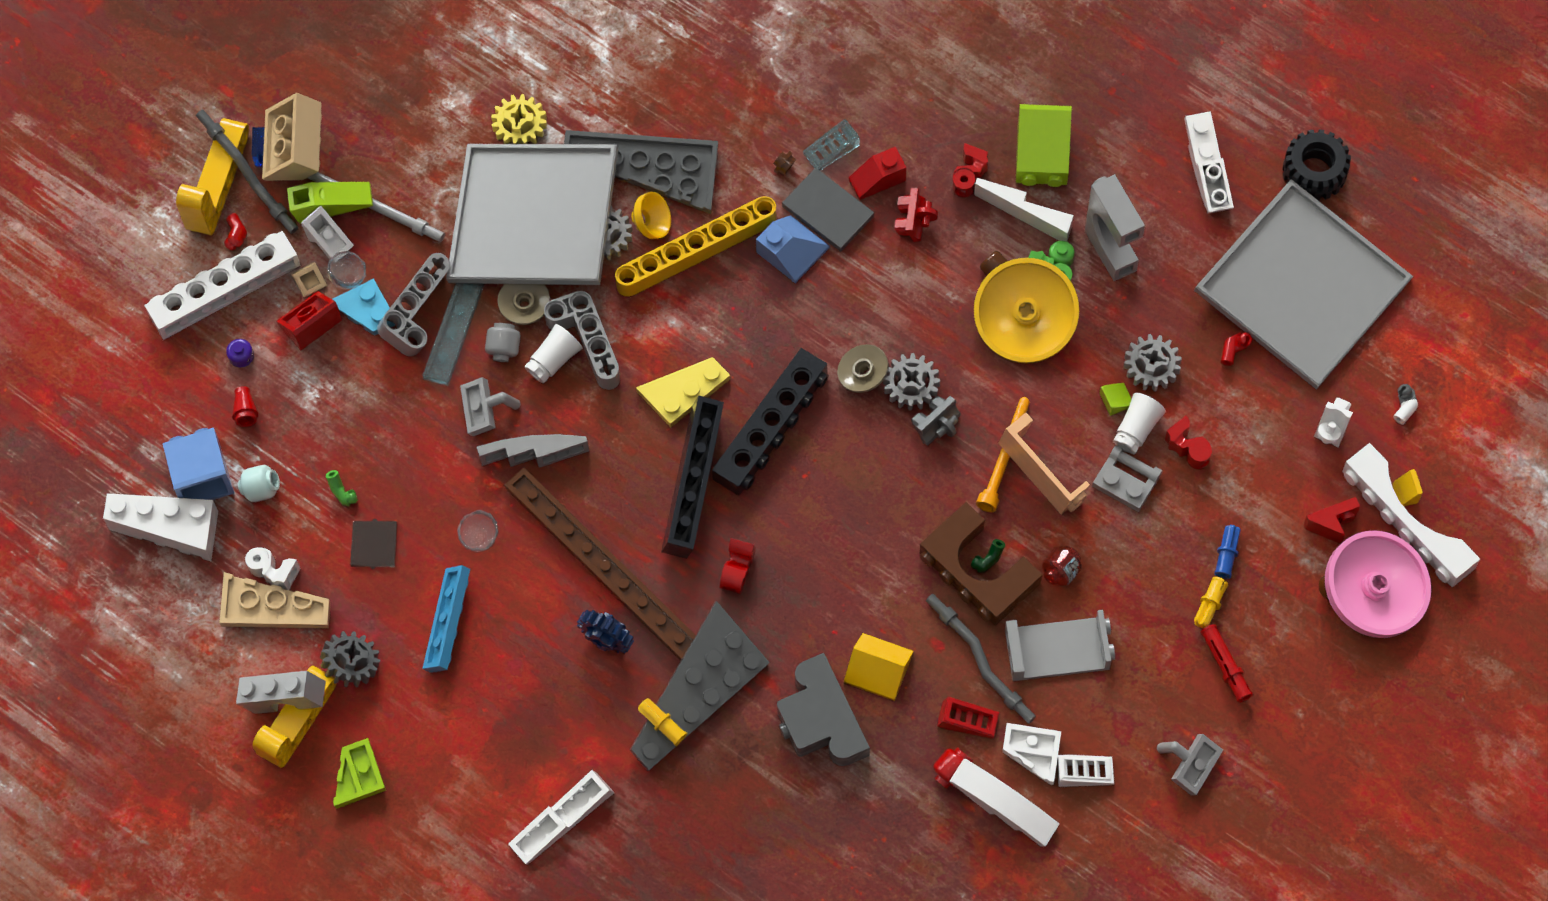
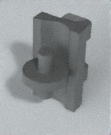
M936 396L929 405L932 411L930 415L926 416L923 413H918L912 418V424L925 445L928 446L937 437L941 438L944 434L953 437L957 433L954 425L959 421L958 418L961 414L955 403L957 402L953 397L949 396L945 400Z

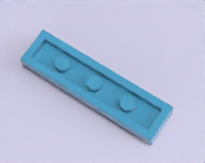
M463 565L445 569L422 668L430 673L448 670V665L451 661L453 643L457 636L458 621L463 609L465 591L469 583L470 569Z

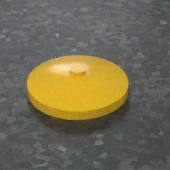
M1018 258L999 265L985 277L975 297L974 318L981 338L994 353L1013 362L1035 363L1054 356L1068 344L1078 324L1079 302L1073 284L1059 268L1040 259Z

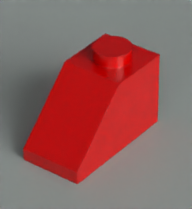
M895 146L870 157L849 176V181L858 199L862 200L905 182L907 167Z

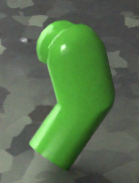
M337 470L329 471L326 474L331 492L343 506H350V504H355L358 501L355 490L345 491Z

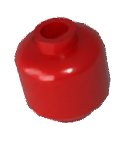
M958 747L955 750L951 748L946 749L933 765V769L937 773L934 779L946 789L950 785L957 788L949 782L963 759H967L972 763L974 761Z

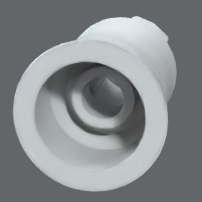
M555 324L548 337L530 357L531 360L525 365V369L536 380L544 383L549 376L552 377L561 366L583 348L573 335L560 325Z
M1134 393L1125 417L1116 431L1117 435L1113 443L1123 448L1124 452L1136 454L1138 448L1143 445L1156 423L1166 413L1165 408L1147 395Z

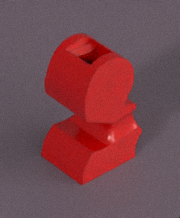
M964 143L963 160L967 165L957 166L953 173V191L957 196L963 198L973 194L975 181L977 178L981 179L983 174L988 171V152Z
M1185 415L1166 431L1165 441L1168 444V449L1175 451L1179 457L1186 455L1187 462L1192 468L1203 469L1209 464L1212 448L1203 436L1185 439L1190 428V420Z
M730 538L728 550L730 560L724 564L719 588L741 594L756 549L754 544Z

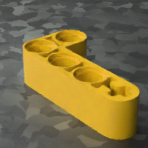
M311 666L307 671L326 681L323 698L324 706L336 687L334 683L335 677H326V672ZM285 704L272 726L264 725L257 732L253 740V748L256 754L280 768L284 767L323 706L298 709L295 706Z

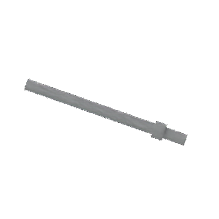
M319 172L308 177V179L314 182H338ZM372 198L373 206L368 208L412 228V232L420 236L426 235L436 241H443L445 233L429 226L427 221L421 218L415 219Z

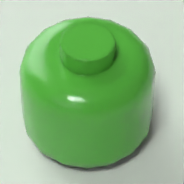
M1064 240L1054 242L1050 246L1048 254L1049 258L1054 259V265L1062 263L1069 267L1073 263L1075 256L1073 246Z

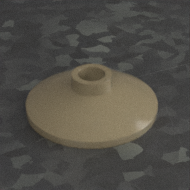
M504 284L498 295V307L501 314L508 321L519 325H527L540 320L545 315V305L550 301L548 289L544 284ZM526 301L529 303L526 307L520 306L522 302Z
M874 345L856 346L850 349L839 362L837 370L839 381L847 390L863 393L870 391L880 385L885 379L889 367L888 359L885 353Z

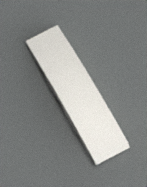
M963 759L949 781L989 814L997 815L1014 830L1022 831L1039 846H1046L1059 826L1057 821L1035 804L967 759Z

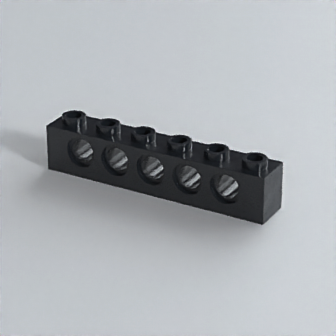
M800 348L712 469L714 481L740 496L744 489L748 490L755 480V473L758 469L763 470L770 459L769 454L771 451L781 446L785 438L784 433L788 428L792 429L796 425L800 417L798 414L802 408L809 407L814 399L813 393L818 387L822 388L827 382L829 375L827 374L826 362ZM800 379L808 381L805 385H798L795 382ZM786 399L792 400L794 402L789 406L781 404V402ZM769 420H776L779 422L775 426H769L766 424V422ZM755 440L764 442L759 447L753 446L751 443ZM745 460L749 462V465L739 467L736 463Z

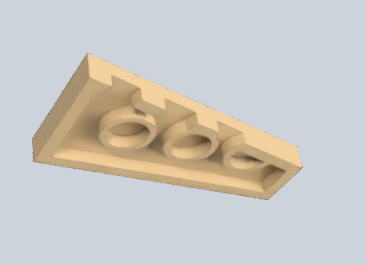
M224 572L219 623L221 627L329 628L331 603L326 598L299 591L285 590L276 585H265L258 583L256 580L242 579Z

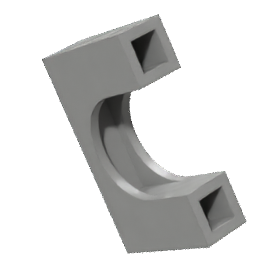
M1114 174L1108 178L1105 176L1101 177L1091 185L1085 233L1113 281H1116L1137 271L1139 259L1129 243L1143 237L1145 225Z

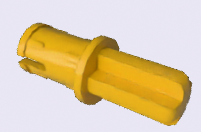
M1213 577L1205 596L1201 597V606L1194 619L1197 627L1204 629L1209 626L1215 611L1220 609L1221 598L1228 587V582H1224V579Z
M649 698L645 699L638 707V711L655 726L654 730H660L675 746L680 744L687 736V732L683 731L670 718L671 715L669 713L665 714Z

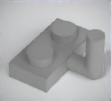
M483 377L460 386L467 432L471 436H476L495 428L493 406L503 403L516 410L521 405L518 399L504 392L490 396L488 380Z
M1204 734L1196 736L1189 750L1176 741L1163 742L1157 745L1159 753H1174L1182 759L1171 780L1190 795H1197L1223 751L1222 748Z

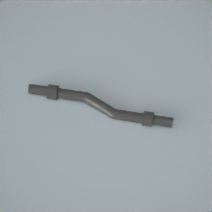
M200 110L196 117L207 129V134L212 140H217L234 160L250 187L270 209L269 213L276 221L279 220L290 234L296 232L298 226L288 216V210L282 203H277L260 183L241 152L224 134L225 130L219 123H215L204 110Z
M931 594L926 599V602L939 614V619L946 626L950 625L970 645L982 678L1004 699V704L1010 710H1015L1030 724L1036 718V715L1022 702L1023 698L1016 691L1012 692L991 671L979 639L957 618L958 614L951 607H946L934 594Z

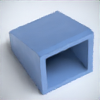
M202 428L195 431L194 434L185 437L176 436L163 443L172 484L178 498L215 500L234 494L220 442L214 428Z

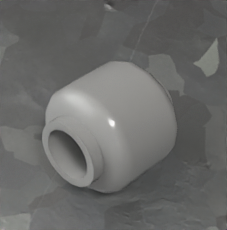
M494 323V327H490L487 330L485 352L493 356V361L508 362L509 357L517 356L520 332L515 329V325Z

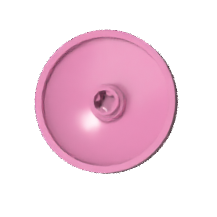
M1383 531L1357 533L1341 543L1334 550L1327 563L1325 588L1329 602L1340 619L1361 634L1377 638L1400 635L1417 624L1428 608L1431 597V581L1427 567L1418 552L1410 544L1393 534Z

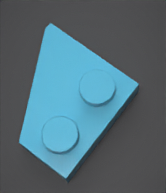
M374 278L332 299L338 305L339 311L347 315L349 320L362 325L366 331L374 336L379 334L377 326L390 309ZM387 321L389 328L395 326L393 322Z

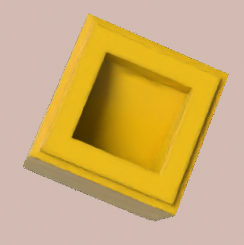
M1414 469L1399 477L1392 484L1394 492L1403 506L1419 502L1423 492Z

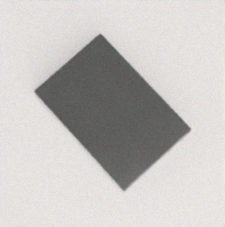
M817 168L782 202L784 209L840 252L874 217L872 210Z

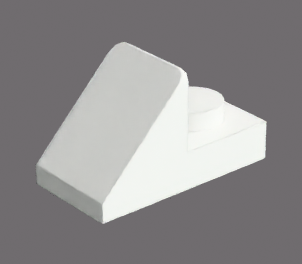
M319 206L301 222L308 240L316 242L332 262H336L354 246L322 206Z

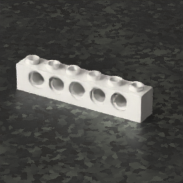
M283 231L277 234L273 233L257 245L248 246L240 254L222 260L218 266L198 273L192 280L177 284L168 293L153 297L144 306L164 340L301 265L295 250ZM266 256H273L269 261H262ZM244 268L250 269L247 273H239ZM227 281L226 284L217 286L218 282ZM198 293H204L200 298H193ZM176 305L181 306L178 310L171 311L172 307Z

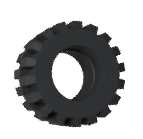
M1319 129L1318 133H1314V130H1308L1307 135L1302 132L1298 134L1297 139L1294 138L1290 142L1282 169L1284 171L1283 178L1287 180V183L1292 179L1318 201H1320L1321 197H1324L1325 200L1329 199L1331 194L1336 195L1340 188H1343L1351 162V155H1348L1349 149L1347 145L1342 146L1343 140L1340 137L1335 139L1334 133L1330 132L1328 135L1321 129ZM1311 158L1320 159L1330 169L1324 172H1315L1307 168L1303 161Z

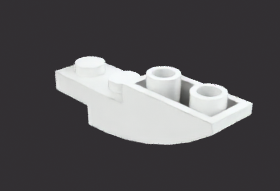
M1211 112L1185 116L1184 121L1189 139L1190 157L1207 213L1233 209L1234 206L1224 160L1220 157Z

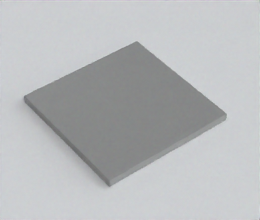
M467 144L449 257L450 268L446 276L448 283L600 285L619 150L618 146L608 144Z
M1291 179L1200 281L1194 291L1317 389L1410 282L1413 276Z

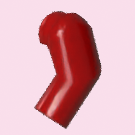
M1241 332L1227 338L1224 342L1221 364L1232 366L1235 353L1250 346L1252 336L1247 332Z

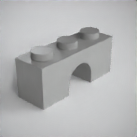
M309 671L239 678L236 704L255 714L277 712L278 704H288L298 709L322 707L326 681Z

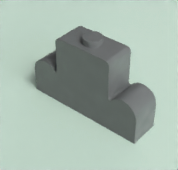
M819 654L800 663L795 670V684L799 692L777 702V714L782 724H779V729L785 740L790 739L799 757L829 745L830 759L838 766H847L870 756V747L825 654Z

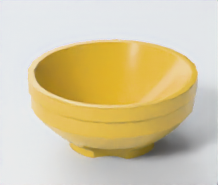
M648 192L638 197L631 216L637 230L649 239L665 237L670 230L671 214L664 198L656 192Z

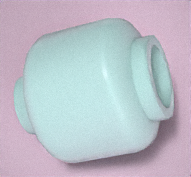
M267 465L247 468L242 472L241 478L238 481L239 492L251 502L274 497L280 487L277 472Z

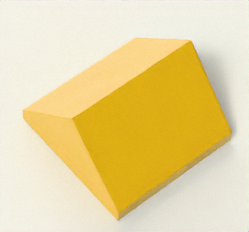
M862 633L853 648L844 683L895 701L914 651Z

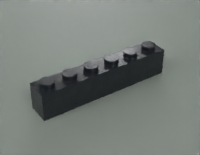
M698 396L692 405L662 545V553L687 559L694 549L724 405L722 401Z

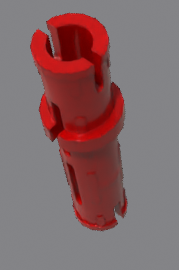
M1216 624L1205 627L1200 633L1203 635L1223 673L1222 678L1224 682L1229 684L1237 702L1241 703L1250 699L1253 696V692H1251L1243 677L1244 671L1241 667L1237 666Z

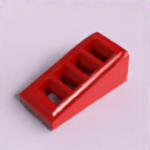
M948 696L942 702L937 726L993 739L999 712ZM951 710H955L953 719L949 718ZM962 712L966 713L964 722L960 721ZM973 714L977 715L975 725L971 724ZM983 717H988L986 729L981 728Z

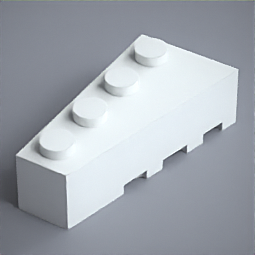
M107 494L103 519L109 530L140 540H149L163 547L175 548L189 555L191 553L208 561L212 559L218 510L213 500Z

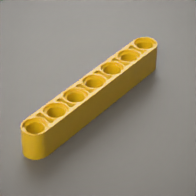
M759 197L620 266L615 273L618 292L623 296H633L764 231L773 221H776L775 201L770 197ZM763 210L770 211V213L766 215H762L759 212ZM741 221H745L748 223L745 226L737 225V223ZM716 233L725 234L723 237L714 236ZM694 244L702 245V247L698 249L691 248V246ZM672 255L679 256L677 260L668 259ZM647 267L656 268V270L652 272H648L645 269ZM625 278L633 279L630 283L622 282Z

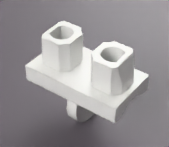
M1336 398L1334 404L1328 402L1314 437L1320 438L1325 444L1332 443L1334 446L1339 447L1353 412L1349 411L1351 403L1341 398Z

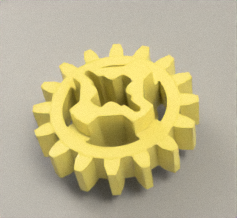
M524 94L518 100H516L514 95H511L510 102L502 99V107L495 106L496 114L491 116L493 132H496L497 140L503 139L504 144H528L527 142L529 141L536 144V136L543 137V129L547 128L546 112L542 111V104L538 103L535 105L533 97L528 101L525 100Z

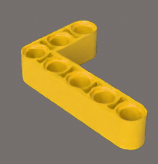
M223 118L220 125L225 130L224 134L243 154L249 136V124ZM213 140L197 187L181 184L176 197V206L185 229L207 235H213L238 168L234 160L217 140Z

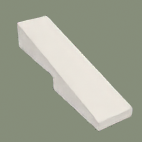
M977 178L975 196L1059 241L1068 240L1074 215L1026 202L1027 192Z
M591 770L553 807L548 806L509 843V846L528 865L613 795L614 791L598 773Z

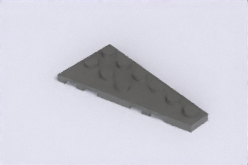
M565 131L564 144L617 145L619 150L615 178L656 192L706 213H712L718 141Z
M716 601L656 705L665 714L669 713L671 715L670 718L683 731H686L688 736L770 662ZM649 720L645 722L630 748L632 754L647 771L676 747L660 730H654L655 726Z

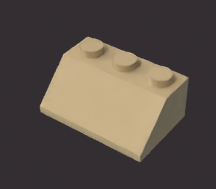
M295 93L265 110L263 180H304L319 172L320 126L322 120L321 102Z

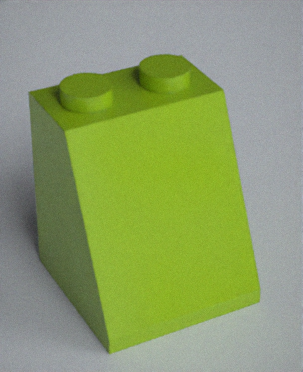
M1020 104L1017 127L1016 183H1022L1026 186L1035 184H1048L1052 187L1067 185L1072 106Z

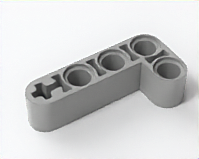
M434 253L429 256L377 326L379 335L406 356L418 354L427 342L426 332L411 319L450 268L448 258L441 253ZM435 265L438 270L432 276L429 274V271ZM416 283L423 284L426 291L419 290ZM401 302L408 303L411 306V310L404 309ZM387 321L393 322L397 329L389 328ZM408 337L414 338L418 345H412L408 341Z
M576 291L549 301L544 308L548 328L552 330L555 324L560 325L564 329L575 326L599 386L607 390L617 387L620 383L619 366L591 296L585 291ZM579 304L587 305L586 308L581 310L575 308ZM554 313H561V314H563V315H562L561 317H559V318H552V317H551V315L554 314ZM589 326H593L596 328L592 332H587L584 330ZM599 348L605 350L601 354L593 353L594 350ZM606 365L610 374L608 376L603 370V367Z

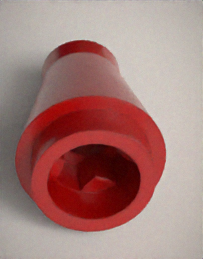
M246 386L238 387L234 391L235 399L232 418L238 426L249 427L257 422L259 413L251 396L250 388Z

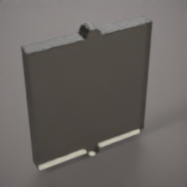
M377 519L372 521H353L351 567H370L371 569L376 567H395L397 521H378Z

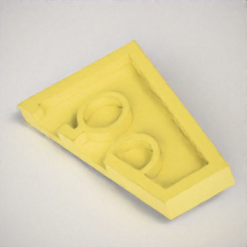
M712 357L636 387V391L672 427L691 412L692 405L698 396L708 398L730 380V374Z

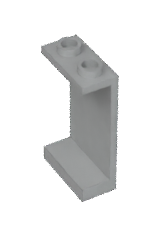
M1098 610L1096 618L1021 627H1018L1017 620L1006 621L1005 635L1012 681L1109 670L1111 660H1115L1114 645L1108 643L1107 635L1111 634L1109 618L1104 619L1103 610Z

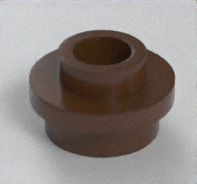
M791 151L787 154L782 152L773 163L776 166L774 172H780L782 175H785L792 167L796 159L792 156L793 153Z

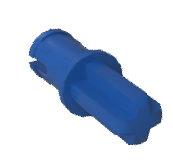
M1235 525L1225 527L1221 547L1217 549L1219 557L1214 575L1223 579L1231 578L1234 559L1239 553L1237 545L1241 530Z

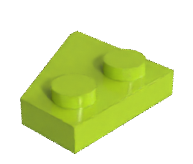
M366 738L342 747L341 766L337 775L336 797L333 800L336 809L386 791L369 739Z

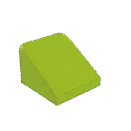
M1124 383L1100 387L1099 394L1110 416L1129 408L1131 397Z

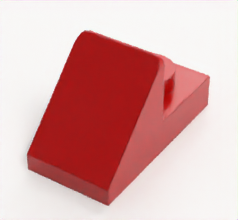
M1354 497L1306 516L1304 527L1310 532L1342 543L1344 531L1339 522L1346 524L1353 521L1358 514L1360 504L1357 498Z

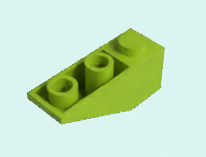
M311 182L287 188L289 209L299 224L319 206H322L330 217L373 206L370 182Z

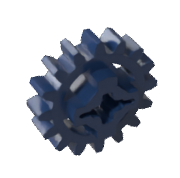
M585 610L577 621V627L582 629L581 632L585 634V638L603 651L612 650L616 653L620 651L625 654L634 642V637L626 630V626L609 613L599 614L594 610L591 612Z

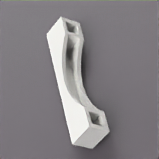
M1370 443L1346 461L1342 472L1347 482L1352 486L1356 485L1362 492L1365 501L1370 505L1374 504L1380 511L1383 520L1388 524H1392L1399 531L1401 539L1408 544L1410 543L1417 550L1423 561L1429 563L1436 570V575L1442 582L1454 587L1476 569L1480 558L1462 539L1434 532L1419 523L1407 512L1393 490L1389 477L1388 461Z

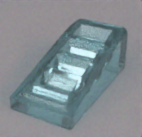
M845 119L807 147L803 154L813 167L820 171L860 146V137ZM843 134H844V135L846 136V138L848 139L847 141L843 138V136H842ZM836 139L840 146L837 147L833 140ZM825 145L832 151L830 154L824 148ZM818 150L824 159L820 160L815 152Z

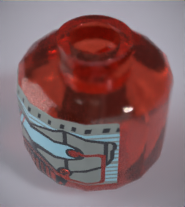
M1069 546L1055 547L1042 562L1044 578L1052 585H1068L1082 569L1079 553Z

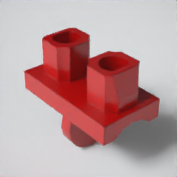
M911 188L910 195L898 197V210L900 213H907V218H897L894 226L898 235L910 236L914 242L921 241L923 227H929L930 222L938 219V211L932 208V202L926 201L924 197L919 195L920 190L918 188Z

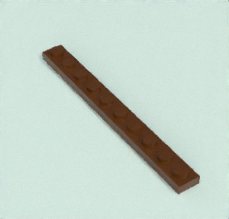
M525 468L505 484V489L681 661L696 635Z

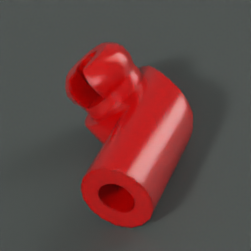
M236 213L230 214L226 218L231 231L228 234V238L224 240V245L232 251L240 247L247 236V230Z

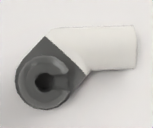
M1403 384L1398 388L1401 408L1393 416L1396 422L1402 425L1418 407L1416 393L1408 384Z

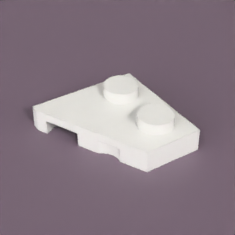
M1007 723L1003 753L1048 784L1053 785L1061 731Z

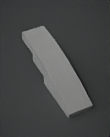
M553 434L503 439L477 446V451L482 466L508 458L510 467L536 459L540 468L588 452L589 447L586 436Z

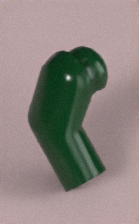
M994 539L986 557L975 556L971 563V568L978 570L977 573H985L999 561L1005 548V543L1002 540Z

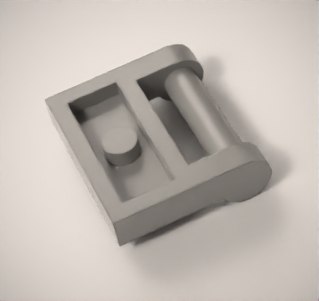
M1115 445L1107 461L1093 481L1092 487L1139 512L1158 482L1163 470L1146 465L1123 452V448ZM1119 461L1148 477L1147 482L1144 483L1115 467L1116 462Z

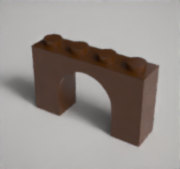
M965 502L920 543V558L928 567L933 566L940 572V578L947 585L952 584L958 590V595L967 604L971 602L977 608V613L984 621H991L996 626L1041 584L1042 573L1023 556L997 579L981 581L967 575L961 568L958 557L963 548L984 530L985 519Z

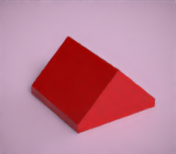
M317 291L276 322L301 351L341 322L342 318L336 302Z

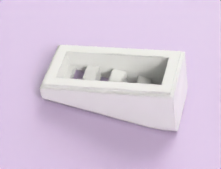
M1058 755L1059 787L1114 785L1112 757ZM1105 764L1106 777H1100L1099 765ZM1078 765H1083L1084 776H1078ZM1089 765H1094L1095 777H1089ZM1067 766H1072L1073 776H1068Z

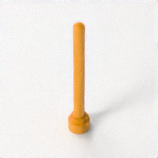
M1022 397L1019 400L1011 424L1027 412L1030 403L1028 398ZM1003 448L999 454L987 489L979 493L976 501V506L986 512H995L999 503L997 491L1010 458Z

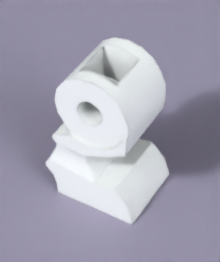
M253 548L249 550L245 557V562L254 576L264 577L267 583L280 586L285 590L290 589L301 569L296 559L283 560L280 568L275 569V559L271 551L265 548Z

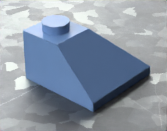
M791 215L773 221L756 238L757 253L794 283L830 248L827 243Z

